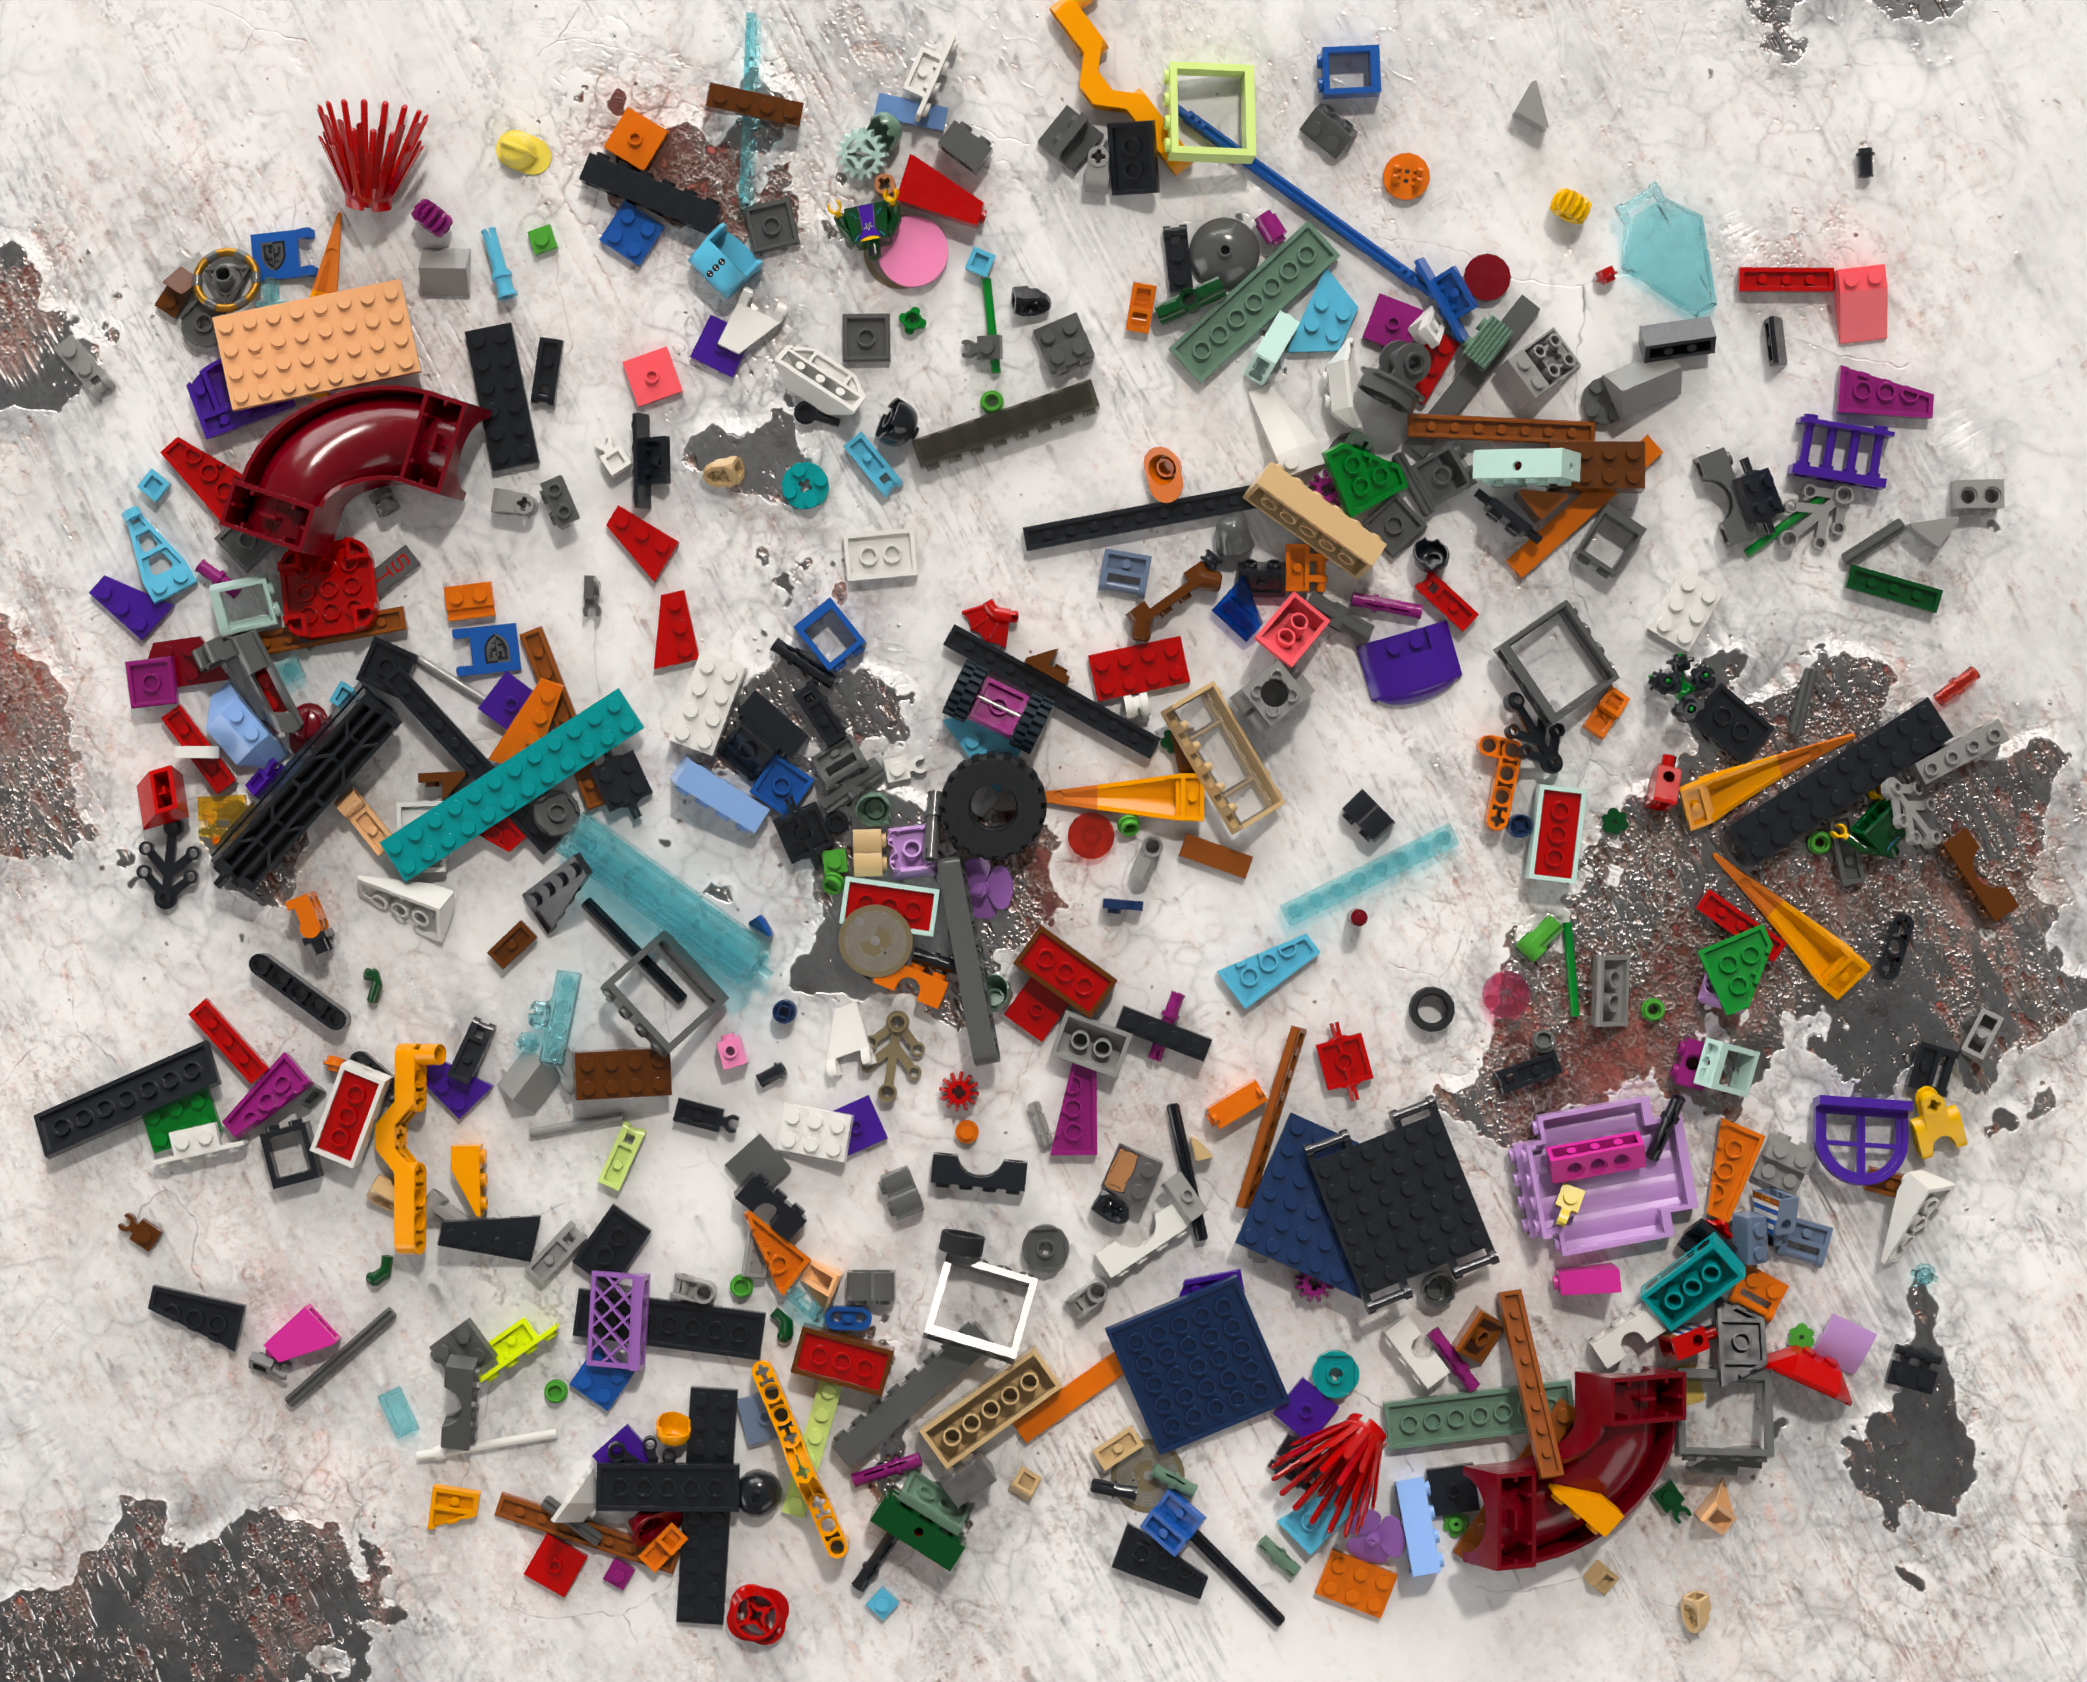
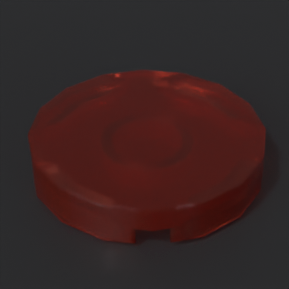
M1089 812L1081 814L1073 820L1069 827V845L1082 858H1100L1109 852L1114 843L1115 834L1113 826L1106 817L1099 813Z

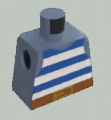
M1774 1187L1753 1190L1754 1213L1768 1218L1766 1220L1768 1245L1781 1246L1782 1235L1791 1234L1795 1231L1799 1197Z

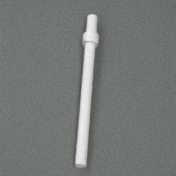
M557 1429L472 1442L469 1451L441 1448V1445L434 1446V1449L416 1451L417 1461L432 1458L441 1460L446 1459L450 1455L558 1438Z

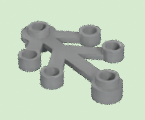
M1847 483L1836 484L1832 489L1816 487L1813 484H1806L1802 487L1801 494L1805 498H1813L1815 496L1830 498L1823 505L1787 499L1783 503L1786 513H1795L1797 511L1812 514L1792 530L1782 531L1778 536V544L1784 549L1796 547L1799 542V536L1817 522L1816 537L1812 539L1811 545L1815 550L1825 549L1827 547L1829 512L1835 507V521L1830 525V532L1833 535H1842L1846 530L1844 524L1846 506L1851 504L1855 497L1854 489ZM1807 487H1811L1813 490L1810 496L1806 494ZM1841 490L1845 492L1844 499H1840L1838 496ZM1789 502L1794 503V509L1791 511L1787 507ZM1836 524L1841 526V530L1838 533L1834 530ZM1785 535L1790 537L1788 544H1785L1783 541ZM1819 538L1823 541V545L1820 548L1816 545V541Z
M1895 777L1887 778L1881 784V793L1885 799L1891 800L1893 825L1895 828H1906V841L1910 846L1921 843L1925 849L1937 847L1942 841L1941 834L1937 830L1930 829L1916 812L1923 811L1924 813L1935 811L1936 803L1934 799L1927 798L1922 801H1908L1903 794H1910L1912 797L1921 795L1923 793L1922 784L1919 781L1901 784ZM1914 824L1921 831V834L1919 833V831L1914 829Z

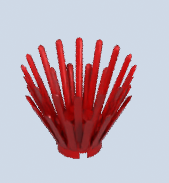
M345 99L341 100L344 122L341 119H337L336 122L331 102L326 101L329 117L324 114L322 106L318 104L317 112L324 129L323 137L325 142L321 136L318 135L345 194V205L359 211H364V208H372V212L391 210L393 198L396 196L425 146L422 145L420 147L422 140H419L426 126L429 114L423 117L420 124L418 121L422 110L416 111L397 158L405 130V125L403 124L408 109L406 104L401 107L395 132L392 131L389 134L381 167L389 103L387 101L382 102L378 133L374 128L370 130L369 148L368 102L366 99L361 100V123H357L356 128L351 127L348 102Z
M1352 1413L1345 1421L1297 1439L1290 1446H1296L1308 1440L1311 1441L1275 1459L1278 1462L1270 1466V1469H1275L1320 1444L1271 1478L1272 1481H1277L1293 1469L1301 1467L1329 1448L1281 1489L1279 1495H1286L1303 1479H1305L1304 1483H1308L1313 1479L1309 1474L1315 1472L1317 1467L1322 1464L1319 1468L1322 1473L1298 1499L1292 1509L1293 1511H1298L1322 1484L1317 1491V1495L1322 1497L1325 1494V1496L1309 1519L1310 1524H1315L1338 1487L1342 1486L1333 1503L1336 1510L1327 1528V1533L1331 1534L1351 1494L1352 1503L1343 1531L1344 1538L1349 1534L1363 1489L1364 1493L1354 1532L1356 1536L1359 1533L1360 1526L1363 1528L1372 1488L1371 1508L1372 1510L1375 1508L1382 1450L1387 1445V1442L1383 1443L1387 1437L1382 1428L1370 1418L1364 1423L1360 1420L1363 1415L1359 1413Z

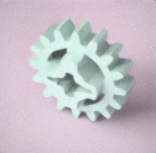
M866 127L859 128V132L857 129L850 130L851 135H843L845 142L838 143L842 147V151L837 152V155L842 156V160L838 163L845 164L846 167L843 172L851 171V178H856L858 175L859 180H865L866 177L869 179L875 178L874 173H882L880 166L887 165V162L883 160V157L889 156V153L883 152V148L887 146V143L881 144L882 136H874L875 130L873 129L868 132ZM855 141V145L850 149L851 144ZM861 151L870 155L864 157L863 155L856 154V152ZM875 159L874 164L870 167V162Z

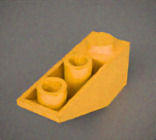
M454 1144L451 1146V1171L477 1217H481L484 1215V1211L488 1209V1198L484 1196V1187H487L488 1177L487 1173H484L483 1164L487 1163V1150L483 1149V1144Z
M1552 1483L1548 1485L1552 1491L1551 1497L1558 1504L1562 1505L1565 1503L1570 1507L1568 1511L1577 1520L1582 1517L1587 1522L1585 1524L1586 1527L1595 1535L1599 1532L1606 1538L1624 1517L1620 1509L1601 1493Z

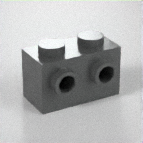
M954 120L938 141V148L977 175L993 153V148L990 147L992 143L982 135L978 138L971 133L973 129L965 122L961 121L959 124Z

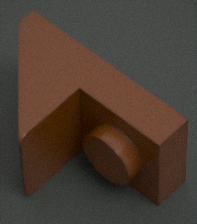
M180 266L163 281L167 286L156 301L155 306L177 319L194 293L192 287L193 274Z
M1058 648L1027 657L1024 663L1064 685L1067 684L1070 676L1066 675L1067 669L1058 664H1055L1054 667L1050 666L1059 650Z
M466 771L418 773V783H425V787H440L439 782H442L443 800H446L456 792L469 777V774Z

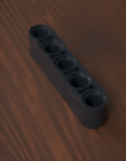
M258 953L250 958L249 968L255 975L328 1028L340 1030L350 1024L351 1015L348 1010L271 954ZM260 957L264 958L267 962L264 970H261L257 965ZM279 971L283 972L286 976L283 984L279 983L276 979ZM298 985L303 986L305 989V994L302 998L298 997L295 993ZM317 999L322 1000L324 1003V1009L321 1012L317 1011L314 1006ZM336 1013L343 1016V1023L341 1025L335 1024L333 1020Z

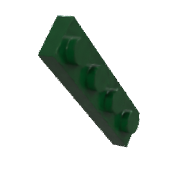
M1853 564L1849 567L1844 584L1846 589L1934 614L1937 613L1943 593L1941 589Z

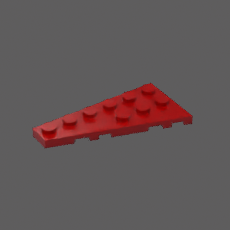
M175 438L160 453L220 520L232 479L240 480L242 474L182 438Z

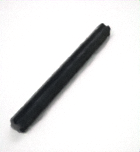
M587 898L582 903L581 907L631 958L642 950L592 898ZM648 955L637 963L677 1004H681L687 998V994Z
M1171 1103L1167 1105V1111L1180 1171L1199 1197L1180 1106L1178 1103ZM1202 1214L1192 1221L1196 1241L1208 1239Z
M1198 1530L1191 1541L1276 1627H1279L1285 1621L1284 1615Z

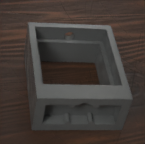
M1607 503L1602 507L1573 553L1577 555L1576 559L1582 564L1588 566L1590 563L1596 567V572L1606 579L1608 577L1614 578L1633 552L1647 528ZM1604 517L1633 535L1612 568L1583 550Z

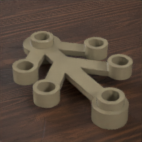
M903 1011L891 1012L886 1019V1026L874 1035L868 1036V1039H875L876 1044L871 1047L875 1049L880 1040L891 1034L890 1044L875 1054L877 1063L873 1064L870 1070H866L861 1062L862 1071L870 1073L877 1064L888 1057L885 1081L878 1090V1096L883 1102H891L897 1096V1089L894 1086L897 1058L907 1070L909 1078L916 1080L922 1074L921 1068L918 1065H914L900 1046V1037L902 1035L911 1046V1053L914 1056H921L925 1051L924 1044L918 1042L908 1029L910 1020ZM895 1018L902 1020L900 1027L894 1025L893 1021ZM915 1045L922 1046V1052L915 1053L913 1047ZM917 1068L919 1075L916 1077L912 1076L910 1070ZM890 1088L892 1095L885 1096L883 1090Z

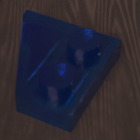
M1243 576L1211 610L1245 642L1263 625L1257 606Z

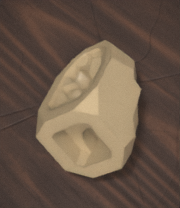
M730 456L707 464L703 469L702 476L707 484L717 488L740 484L744 478L745 467L740 457Z
M379 1173L368 1190L366 1197L375 1205L394 1212V1183H392L390 1178Z
M1699 1590L1690 1591L1682 1596L1680 1604L1681 1615L1688 1631L1697 1634L1706 1628L1710 1620L1709 1612L1712 1608L1707 1592Z

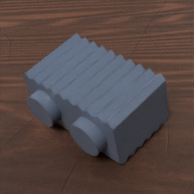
M1750 1211L1732 1214L1733 1245L1737 1247L1735 1255L1742 1263L1756 1265L1768 1261V1250L1766 1249L1768 1247V1241L1766 1240L1768 1237L1766 1235L1768 1233L1766 1220L1768 1218L1766 1216Z

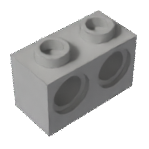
M2004 479L1955 480L1950 482L1951 510H1958L1960 515L1973 514V510H1982V514H1996L1998 509L2005 508ZM1963 491L1970 495L1968 504L1964 503L1961 499ZM1986 491H1990L1993 494L1994 500L1992 503L1986 501Z

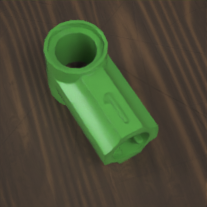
M1548 915L1532 932L1526 933L1515 946L1531 962H1534L1546 951V946L1564 928L1556 919Z

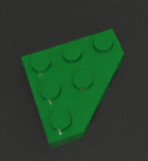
M1339 443L1321 453L1343 510L1350 518L1409 487L1399 464L1359 450L1346 443Z
M1763 924L1697 951L1700 962L1726 1017L1748 1009L1773 947Z

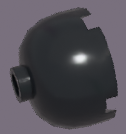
M897 397L888 405L891 408L888 414L883 413L875 436L878 437L876 440L892 447L906 444L910 439L914 440L919 432L916 411L906 401Z
M762 1469L746 1472L740 1478L739 1508L750 1517L760 1518L771 1514L777 1509L782 1496V1487L778 1478L773 1473Z

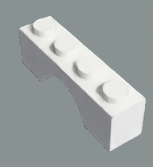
M1172 1201L1154 1212L1155 1227L1150 1237L1144 1242L1137 1245H1127L1113 1239L1095 1251V1255L1111 1278L1115 1275L1117 1278L1123 1276L1129 1271L1128 1267L1135 1262L1137 1265L1141 1264L1149 1258L1148 1253L1154 1249L1157 1252L1168 1245L1167 1241L1174 1236L1178 1239L1188 1232L1187 1227L1190 1224H1187Z

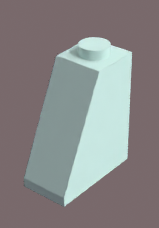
M1279 311L1243 375L1264 386L1300 322L1292 315Z

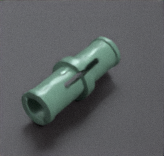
M1158 1463L1153 1466L1149 1475L1168 1485V1489H1175L1190 1499L1198 1488L1197 1484L1181 1477L1179 1472H1172Z
M1264 1535L1256 1546L1271 1559V1563L1277 1564L1290 1578H1293L1301 1569V1566L1286 1553L1287 1551L1276 1545L1267 1535Z

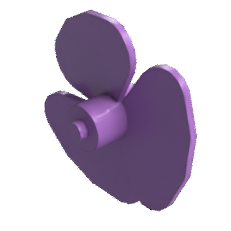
M983 857L972 858L965 862L969 888H973L970 889L974 916L975 918L983 919L993 918L997 913V908L1005 909L1010 905L1014 893L1013 879L1008 869L1003 865L994 867L990 873L991 864L989 860H984Z
M1368 1509L1363 1528L1360 1526L1358 1533L1362 1537L1350 1538L1346 1547L1354 1556L1370 1563H1384L1388 1560L1389 1556L1399 1557L1402 1554L1406 1542L1405 1532L1395 1516H1385L1381 1522L1380 1514L1375 1510ZM1359 1510L1355 1513L1349 1533L1355 1535L1354 1532L1359 1515Z

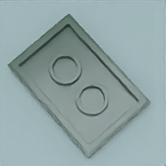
M914 1469L908 1474L897 1497L898 1500L956 1536L961 1532L972 1507L966 1502L958 1508L943 1487Z

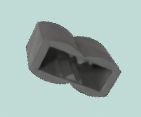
M908 1165L880 1176L882 1181H879L878 1184L882 1194H887L890 1200L887 1207L891 1217L896 1216L897 1220H900L925 1209Z
M848 1270L847 1301H853V1305H866L867 1301H876L877 1305H890V1301L896 1299V1270Z

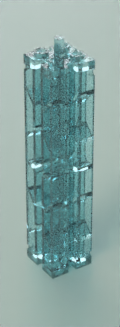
M590 812L581 813L573 824L572 829L555 849L557 853L567 858V860L580 852L593 871L590 877L723 974L729 976L737 984L741 985L744 982L748 984L757 972L768 980L774 973L762 964L772 953L768 950L771 947L770 943L759 937L755 932L604 822L597 819Z

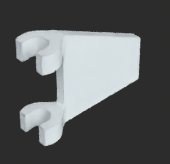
M745 286L718 341V345L736 354H741L782 323L788 312V306L779 302L773 317L760 313L748 307L754 296V290Z
M858 1002L837 1008L834 1011L826 1061L829 1077L833 1076L835 1078L843 1075L842 1068L837 1061L838 1058L860 1050L863 1065L870 1066L877 1063L876 1056L868 1040Z

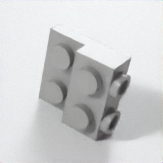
M1778 1131L1777 1135L1770 1133L1751 1176L1796 1196L1805 1174L1808 1175L1816 1153L1812 1152L1813 1146L1802 1141L1798 1145L1790 1142L1792 1137Z

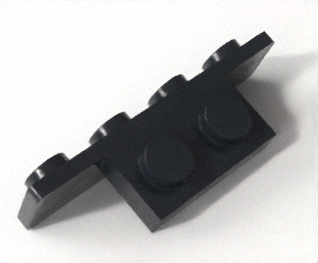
M633 413L631 428L633 431L632 475L634 478V507L651 509V485L671 484L670 437H650L649 415Z

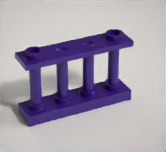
M1804 414V417L1801 416L1796 419V424L1805 426L1799 460L1788 465L1787 475L1833 483H1847L1851 486L1874 490L1886 488L1887 479L1880 478L1881 474L1878 472L1884 439L1894 437L1895 432L1888 431V427L1874 425V428L1821 420L1815 414ZM1814 427L1828 429L1823 462L1819 467L1810 466L1811 462H1808ZM1837 431L1851 433L1846 467L1843 468V471L1833 470L1834 466H1832ZM1861 435L1875 437L1869 472H1866V475L1857 474V470H1855Z

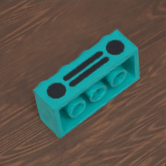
M1714 1232L1642 1285L1640 1298L1672 1332L1746 1277V1266Z

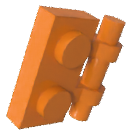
M1285 544V592H1309V583H1316V592H1325V583H1328V575H1325V562L1328 559L1317 551L1316 554H1310V546L1308 544ZM1310 561L1316 562V575H1309Z

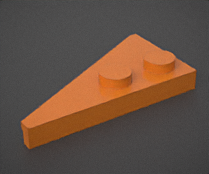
M746 1209L743 1215L778 1292L784 1296L811 1259L781 1237L750 1210Z

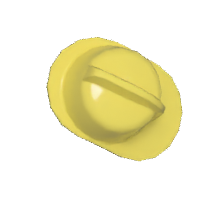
M507 131L499 138L496 146L497 157L501 163L525 174H541L547 170L551 163L552 156L548 145L541 139L522 131Z

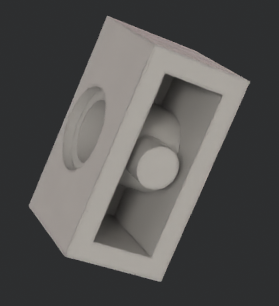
M1982 1007L1961 1048V1054L1984 1064L2005 1023V1018Z

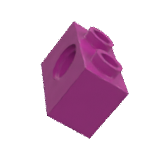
M1685 1036L1683 1041H1679L1676 1054H1679L1677 1063H1673L1670 1071L1671 1082L1703 1091L1704 1086L1693 1082L1705 1042ZM1690 1057H1695L1697 1061L1693 1069H1688L1686 1066V1061Z

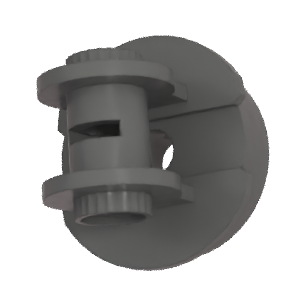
M1401 340L1391 341L1384 346L1380 353L1378 369L1361 367L1360 370L1363 375L1357 386L1380 403L1399 412L1411 415L1418 401L1424 402L1425 397L1414 387L1417 382L1423 380L1429 373L1431 367L1430 354L1421 344L1407 343Z

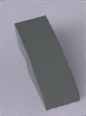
M1740 1445L1725 1447L1741 1449H1762L1760 1446L1756 1445ZM1696 1457V1461H1688L1686 1463V1468L1690 1472L1737 1476L1738 1467L1762 1469V1463H1753V1459H1744V1462L1733 1463L1729 1462V1458H1720L1719 1462H1707L1705 1457Z

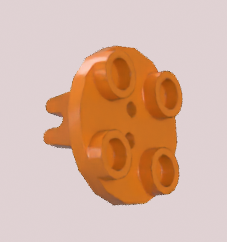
M1400 153L1392 157L1383 171V184L1386 192L1400 200H1413L1420 197L1427 189L1430 181V172L1426 162L1418 155L1412 153Z

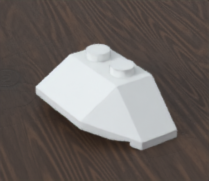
M1348 338L1325 367L1326 371H1322L1323 385H1327L1328 394L1324 395L1325 408L1330 409V415L1350 431L1354 428L1363 433L1353 338Z
M786 345L774 360V364L787 389L827 415H853L866 398L856 375L817 349Z

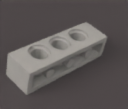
M1993 719L1929 752L1909 765L1915 779L1922 785H1926L2010 739L2000 720Z

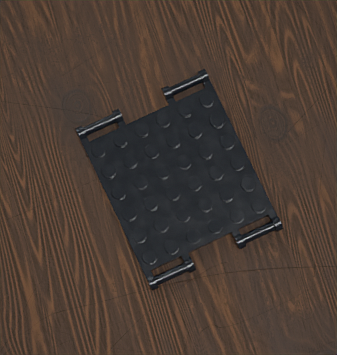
M1433 1095L1425 1097V1100L1398 1111L1396 1109L1389 1111L1388 1114L1394 1130L1353 1146L1347 1129L1340 1130L1339 1134L1310 1145V1143L1302 1145L1304 1155L1369 1315L1376 1313V1310L1404 1298L1406 1300L1413 1298L1412 1290L1407 1283V1279L1448 1263L1454 1279L1458 1280L1463 1278V1275L1488 1264L1495 1265L1500 1262ZM1426 1109L1429 1110L1430 1116L1402 1126L1401 1119ZM1343 1143L1344 1150L1319 1160L1315 1159V1153ZM1485 1249L1487 1255L1463 1265H1458L1456 1259ZM1394 1284H1399L1401 1290L1372 1301L1369 1295Z

